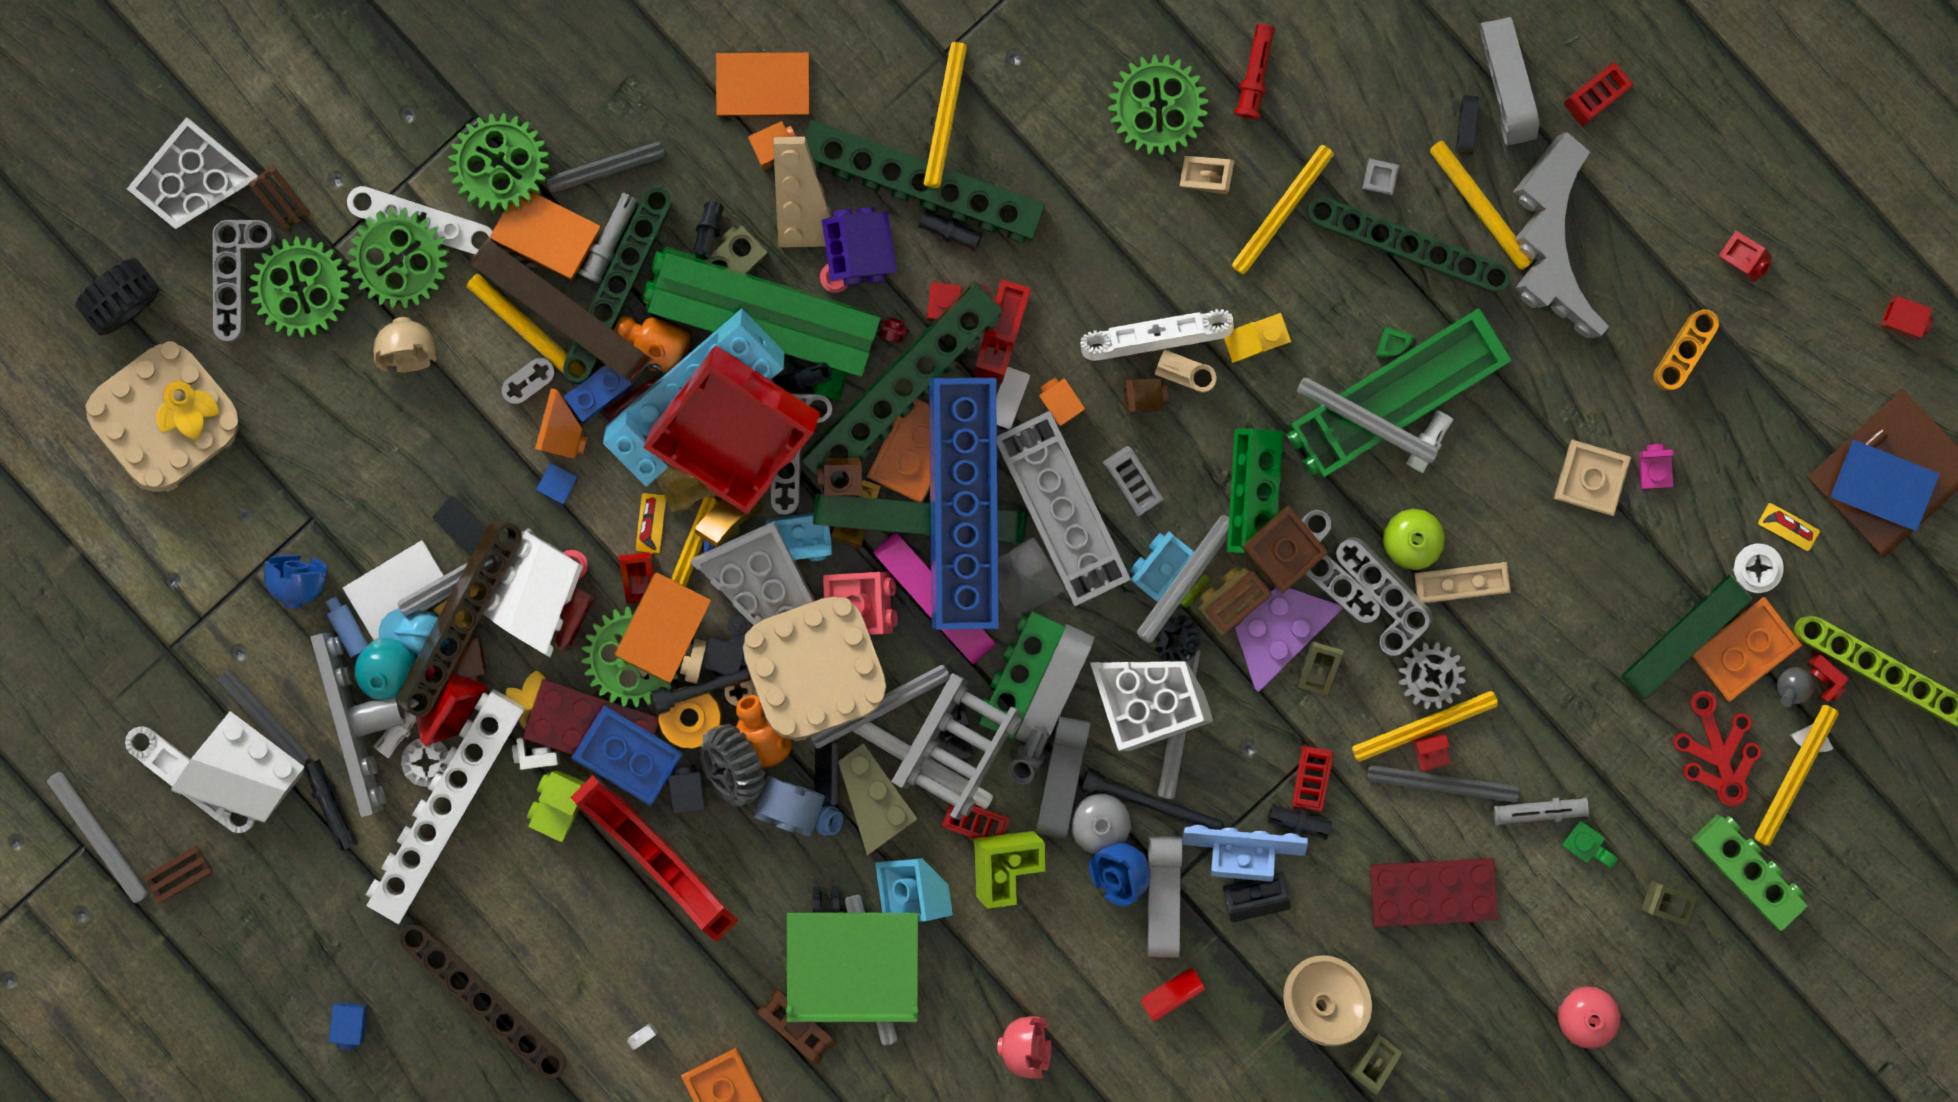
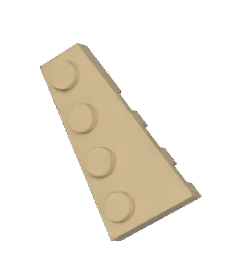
M774 137L778 247H826L822 220L832 217V214L827 206L822 185L819 183L816 167L806 138Z

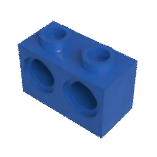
M606 364L565 395L564 398L581 421L586 423L634 387V384Z

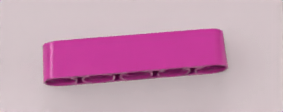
M894 532L873 553L932 618L931 570L898 533ZM983 629L942 630L973 665L996 645Z

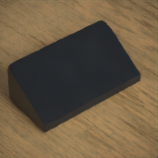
M453 495L432 517L470 556H472L487 528Z
M830 742L821 748L815 747V792L825 796L824 805H837L839 802L838 742Z
M1283 872L1274 874L1272 882L1247 880L1223 886L1231 922L1277 913L1291 908Z

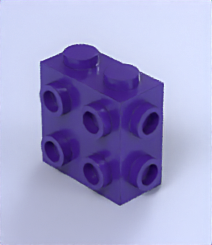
M874 207L857 209L856 214H852V209H841L833 211L834 217L822 220L831 281L844 280V286L863 283L862 279L866 278L867 284L883 282L885 281V275L897 273L888 211L875 212Z

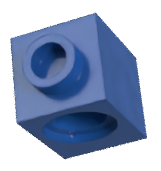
M335 1003L332 1008L329 1042L337 1043V1048L354 1050L356 1045L364 1043L368 1005Z

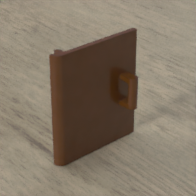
M1904 389L1807 477L1872 545L1873 551L1878 552L1883 559L1909 536L1913 530L1830 498L1853 440L1940 474L1920 525L1958 491V446Z

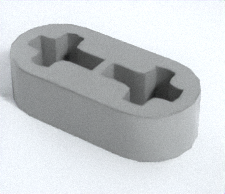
M544 358L532 360L503 383L502 395L504 399L515 405L529 400L554 380L556 375L554 365ZM538 364L541 367L547 365L549 368L546 372L548 378L543 380L539 377L531 382L529 378L536 373L534 367ZM524 381L528 383L521 390L523 395L521 398L509 396L511 383L514 382L516 385H520Z

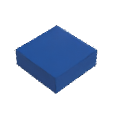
M550 463L536 490L564 505L579 477Z

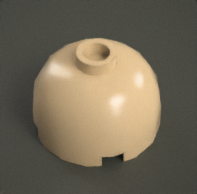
M407 317L394 319L393 323L386 325L379 331L374 341V363L376 367L384 371H388L387 365L397 366V372L417 371L429 367L431 359L434 362L437 360L434 340L429 330Z

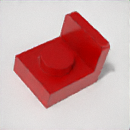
M1735 231L1718 255L1722 261L1744 273L1754 283L1759 277H1763L1768 272L1772 259L1766 248L1738 231Z
M930 283L927 320H933L934 322L961 295V285Z
M1815 653L1807 662L1813 667L1810 673L1823 684L1827 681L1830 682L1819 695V698L1825 702H1829L1831 699L1836 701L1846 690L1847 687L1844 684L1848 678L1821 654Z
M1442 733L1413 742L1422 771L1450 764L1451 760L1447 749L1450 746L1446 734Z

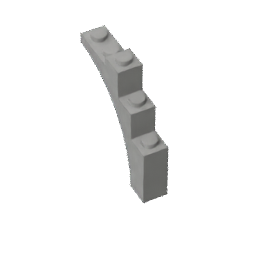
M1566 132L1556 136L1513 191L1519 197L1518 201L1524 208L1536 212L1514 241L1520 245L1519 250L1526 257L1537 260L1515 289L1522 294L1520 296L1522 301L1530 307L1541 308L1551 303V309L1560 317H1567L1575 324L1574 329L1586 338L1602 336L1609 326L1591 308L1580 291L1570 267L1565 243V215L1569 193L1576 175L1590 151Z

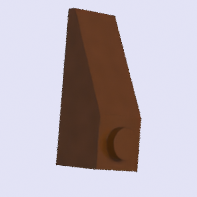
M1161 379L1126 380L1123 383L1126 415L1163 411L1164 404L1169 403L1167 385L1161 386Z

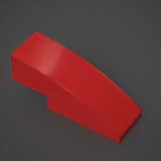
M1001 280L995 300L1002 306L1003 311L1000 313L1002 318L991 330L986 328L973 375L981 378H996V382L1003 383L1031 288Z

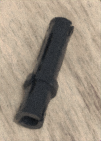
M318 759L305 765L304 773L313 790L311 795L313 799H317L340 852L358 844L334 790L336 787L334 783H330L321 760Z

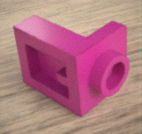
M1665 444L1647 445V451L1638 452L1641 489L1673 487L1672 456H1674V449L1666 450Z

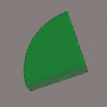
M1385 326L1375 356L1381 358L1396 356L1411 345L1415 336Z

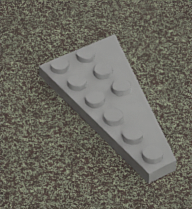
M775 521L694 557L690 561L697 570L699 569L710 580V583L717 590H720L733 603V606L753 626L764 619L815 601Z

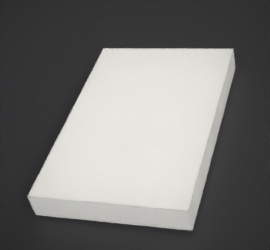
M421 540L343 587V590L373 640L379 639L378 629L381 620L389 612L399 609L398 601L441 578L444 574L424 540ZM452 591L436 599L435 601L427 604L426 606L420 608L419 610H428L429 608L448 598L451 595Z

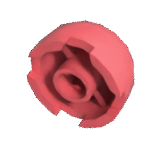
M1584 986L1571 991L1570 995L1564 999L1559 1007L1558 1023L1561 1032L1571 1043L1581 1048L1595 1049L1607 1045L1616 1036L1620 1028L1621 1013L1617 1002L1609 993L1597 987Z
M1021 1017L1010 1023L1004 1031L1003 1038H999L997 1044L998 1054L1002 1056L1004 1064L1013 1074L1025 1078L1042 1079L1041 1071L1048 1070L1052 1044L1051 1040L1045 1041L1044 1028H1048L1049 1025L1044 1017Z

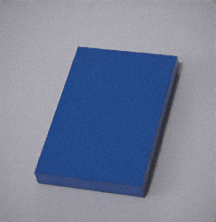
M1853 440L1830 498L1917 531L1940 474Z
M603 705L571 758L649 806H652L684 753Z

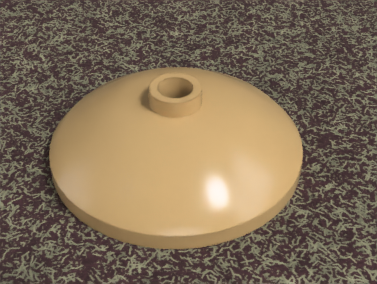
M1332 956L1310 957L1298 964L1286 980L1283 997L1287 1015L1294 1027L1310 1041L1324 1046H1341L1355 1040L1366 1029L1372 1013L1370 991L1360 973L1347 962ZM1316 1003L1322 1006L1323 1011L1317 1008Z

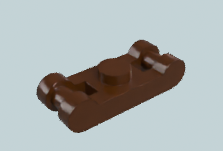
M777 988L771 995L773 998L766 1006L762 1005L757 1010V1013L817 1065L823 1058L821 1056L828 1047L832 1048L837 1040L816 1022H787V1015L780 1020L775 1013L781 1007L787 1009V995ZM813 1033L818 1038V1041L811 1047L805 1041Z

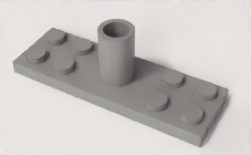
M334 632L311 636L360 815L364 817L383 811V804L386 803L385 793L381 785L377 786L374 774L378 773L377 764L374 757L369 756L363 736L405 724V712L399 707L396 697L354 705L349 687L353 683L348 666L344 667L341 655L344 654V647L339 636L335 637Z

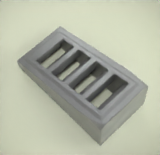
M1129 446L1124 447L1102 462L1138 517L1164 500L1133 449ZM1128 459L1131 461V463L1117 471L1115 469ZM1136 469L1137 474L1125 482L1122 480L1124 476ZM1141 480L1144 481L1145 484L1133 492L1129 491V488ZM1150 490L1152 495L1137 504L1135 499Z

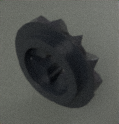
M1182 615L1170 617L1155 637L1157 641L1155 650L1160 654L1161 659L1166 662H1188L1194 657L1200 646L1201 634L1199 627L1188 617ZM1171 634L1179 635V639L1184 645L1173 644L1174 640Z

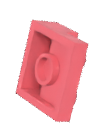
M890 571L823 575L824 598L844 597L850 600L862 615L869 635L893 633V627L897 626L898 615L897 611L891 607V596H894L896 593V582L894 578H890Z

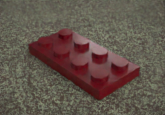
M542 679L522 738L573 755L603 705L655 735L659 717L627 706L624 707L615 702L611 703L609 700Z
M1494 858L1370 864L1374 927L1498 920Z

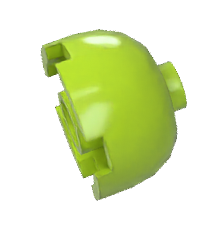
M1408 509L1400 511L1390 519L1384 529L1383 545L1385 553L1395 564L1403 569L1419 570L1427 568L1438 560L1444 550L1445 534L1443 526L1434 515L1425 510Z

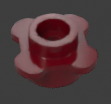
M888 317L887 320L882 319L878 325L880 328L879 336L899 343L903 341L904 336H907L910 329L904 326L905 322L892 317Z

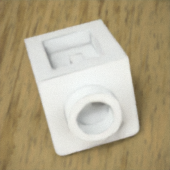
M522 737L517 738V745H512L514 763H520V770L560 764L559 751L551 752L550 747L532 749V755H528L526 739Z

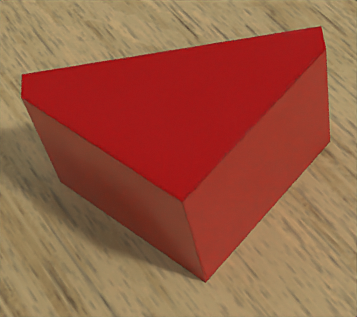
M653 553L619 556L626 604L639 603L655 573Z

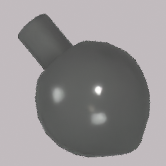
M1792 667L1785 670L1779 676L1777 691L1781 697L1780 702L1784 707L1805 703L1813 696L1815 689L1814 678L1807 670L1800 667Z

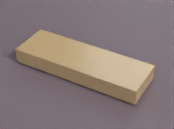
M1507 562L1414 573L1416 595L1424 603L1511 593Z

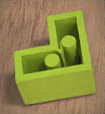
M558 769L552 771L551 774H544L537 788V792L541 793L539 797L540 802L534 801L527 815V818L531 820L528 827L557 841L564 842L580 809L570 797L585 782Z
M1034 831L974 838L976 897L987 909L1017 905L1016 875L1045 872V842Z

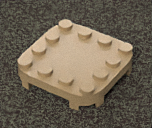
M172 341L148 349L100 385L86 403L87 419L94 435L100 439L133 479V483L142 490L146 489L153 492H169L177 488L179 482L224 448L228 449L235 442L239 428L237 411L232 401L193 354ZM173 381H184L193 390L207 392L218 406V415L203 417V430L197 440L184 436L176 427L166 433H162L157 425L156 412L164 403L163 391ZM177 390L174 392L173 397L176 401L180 402L184 400L185 395L182 391Z
M823 598L769 617L755 624L745 635L743 645L744 659L766 721L772 731L783 738L794 741L806 740L807 737L862 717L866 718L875 713L883 701L886 684L881 665L862 615L857 607L847 598Z

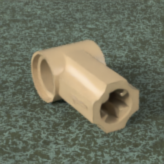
M1164 349L1155 375L1200 393L1210 392L1214 389L1217 383V376L1212 367ZM1200 370H1206L1212 376V381L1207 387H1199L1194 382V376Z

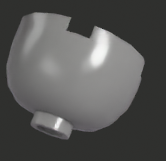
M1094 793L1082 798L1073 808L1070 818V831L1075 842L1085 851L1096 854L1108 845L1125 843L1131 830V817L1125 804L1117 797L1106 793Z

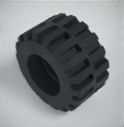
M132 258L118 263L95 279L79 295L75 307L99 336L118 330L144 311L155 300L160 287L138 259Z

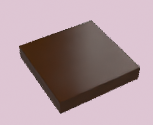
M1285 506L1241 547L1281 594H1284L1329 553L1290 506Z

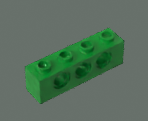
M1235 429L1227 552L1245 553L1241 547L1279 513L1278 501L1279 485L1281 483L1283 431Z
M1031 611L1029 616L1023 614L1016 629L1021 635L1016 644L1010 642L1003 659L1008 662L1003 673L997 670L990 684V687L995 689L990 701L985 698L983 701L1007 714L1008 711L999 708L997 700L1003 693L1012 694L1016 700L1014 708L1021 711L1019 718L1022 721L1065 630V626ZM1029 637H1037L1042 643L1041 650L1035 655H1030L1024 650V642ZM1024 665L1028 669L1029 675L1024 682L1018 683L1012 680L1010 672L1014 666ZM977 712L976 715L982 717L979 724L996 732L998 731L1000 724ZM1016 732L1013 735L1009 734L1007 737L1014 739Z

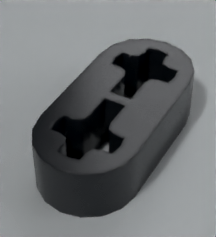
M1462 96L1456 153L1470 155L1473 153L1479 96Z

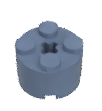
M768 776L765 781L764 792L759 797L753 817L768 823L777 824V827L793 833L795 831L811 837L825 796L805 787Z

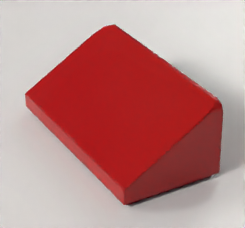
M1189 968L1142 997L1141 1002L1152 1021H1156L1205 991V987L1194 969Z

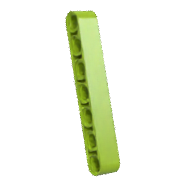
M1807 616L1796 622L1794 634L1803 644L1958 729V694L1821 618ZM1809 622L1815 623L1818 630L1817 635L1812 639L1807 638L1804 634V627ZM1836 637L1842 638L1845 645L1844 650L1839 654L1834 653L1831 648V643ZM1863 652H1868L1872 660L1871 665L1866 669L1860 667L1858 663V658ZM1890 667H1895L1899 675L1897 681L1893 684L1887 682L1885 677L1886 671ZM1917 682H1922L1926 690L1924 696L1920 699L1913 695L1912 690ZM1945 697H1949L1953 705L1951 711L1947 714H1944L1940 709V702Z

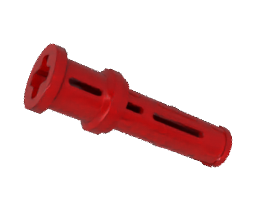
M1256 24L1255 26L1256 30L1246 78L1239 84V89L1241 90L1238 108H1235L1233 112L1234 115L1246 119H1261V114L1259 113L1261 99L1267 90L1263 82L1272 39L1276 29L1266 24Z

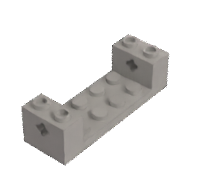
M1048 411L998 435L997 448L1016 483L1073 606H1077L1131 580L1051 412Z

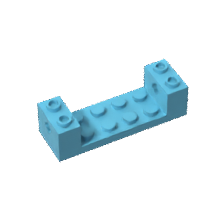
M742 308L606 425L603 444L645 486H648L669 467L668 463L643 448L650 428L715 345L769 380L783 370L784 351Z

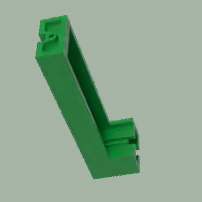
M663 245L662 252H655L651 265L652 273H655L654 280L646 282L642 294L643 303H645L649 313L715 332L742 308L776 342L785 354L818 364L827 363L831 368L862 377L869 356V350L880 322V316L877 313L696 258L694 254Z
M1478 308L1338 395L1402 429L1512 360L1482 311ZM1320 405L1288 425L1287 427L1290 432L1286 434L1294 449L1301 448L1307 458L1302 461L1310 475L1315 476L1317 474L1319 479L1326 477L1384 440L1329 410L1324 405Z

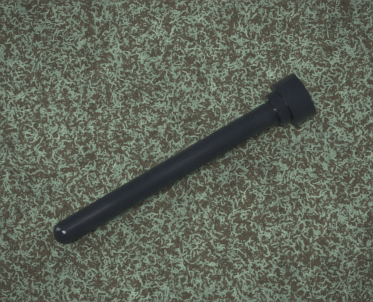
M748 668L672 692L670 689L664 691L663 688L651 691V696L657 714L661 715L670 712V708L675 707L676 703L752 679Z
M1088 767L1082 781L1080 791L1092 795L1093 792L1099 794L1101 791L1187 822L1206 826L1208 829H1224V823L1219 819L1107 781L1105 776L1100 775L1098 770Z

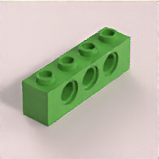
M1716 815L1691 839L1692 843L1776 930L1782 931L1808 906L1802 900L1805 894L1794 883L1788 885L1781 878L1784 872L1772 860L1767 863L1759 855L1762 849L1751 838L1747 841L1744 840L1738 833L1741 830L1740 826L1730 816L1724 819L1722 816ZM1728 840H1734L1737 850L1734 855L1726 857L1723 853V845ZM1755 862L1758 866V874L1752 879H1747L1744 869L1747 864ZM1771 885H1777L1780 891L1779 897L1774 901H1768L1766 898V890Z

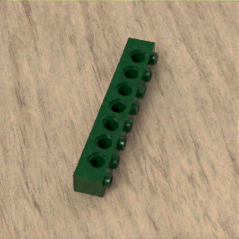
M811 119L805 138L817 170H821L822 166L833 169L832 175L848 181H850L851 176L863 180L862 186L875 191H879L881 186L892 190V197L908 202L909 197L921 201L920 207L933 212H937L938 208L950 211V218L964 223L967 222L968 218L979 222L978 228L995 233L997 229L1008 232L1007 238L1022 244L1025 243L1026 239L1033 240L1045 207L1044 203L947 168L943 170L939 188L929 187L923 192L916 191L912 186V181L919 175H926L928 161ZM831 144H838L843 149L841 157L837 160H830L825 156V150ZM861 154L868 155L872 160L870 168L864 171L858 170L854 166L855 158ZM889 165H896L901 170L900 177L895 181H888L883 176L884 169ZM945 187H956L959 191L958 199L954 202L945 201L941 196V192ZM977 196L984 197L988 201V208L981 213L973 211L970 206L973 198ZM1005 207H1012L1017 212V219L1012 223H1005L1000 219V211Z
M974 281L802 456V462L817 475V468H823V458H835L830 453V450L835 445H843L847 448L848 453L844 458H860L862 461L871 452L872 448L869 446L878 437L880 440H883L893 429L891 423L898 416L901 418L907 416L915 407L913 401L920 394L926 396L929 393V378H937L942 371L948 374L959 362L956 357L963 350L967 352L972 350L980 341L978 335L985 328L991 330L1001 320L1002 306L982 286ZM967 312L976 314L978 316L977 323L972 327L964 326L960 322L963 314ZM950 334L954 336L956 344L950 349L942 348L938 342L943 335ZM925 356L932 358L935 362L933 368L928 371L920 370L917 367L918 360ZM908 379L912 382L913 387L909 392L901 393L895 388L897 381ZM879 401H886L891 405V410L885 415H880L874 411V405ZM857 423H865L870 430L867 435L859 437L852 432V428ZM836 471L831 475L830 479L833 482L840 483L846 478L847 473Z

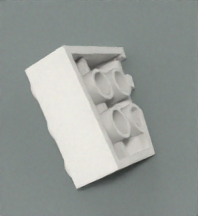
M186 117L127 190L177 229L244 188L258 175Z
M525 531L521 543L483 615L513 636L551 657L554 648L550 645L554 631H560L563 620L559 617L564 604L571 601L583 566L554 546Z
M1185 661L1090 662L1118 751L1129 752L1214 722L1205 693Z
M230 711L191 758L171 791L197 798L198 801L207 804L211 803L226 808L228 811L265 823L302 777L305 767Z

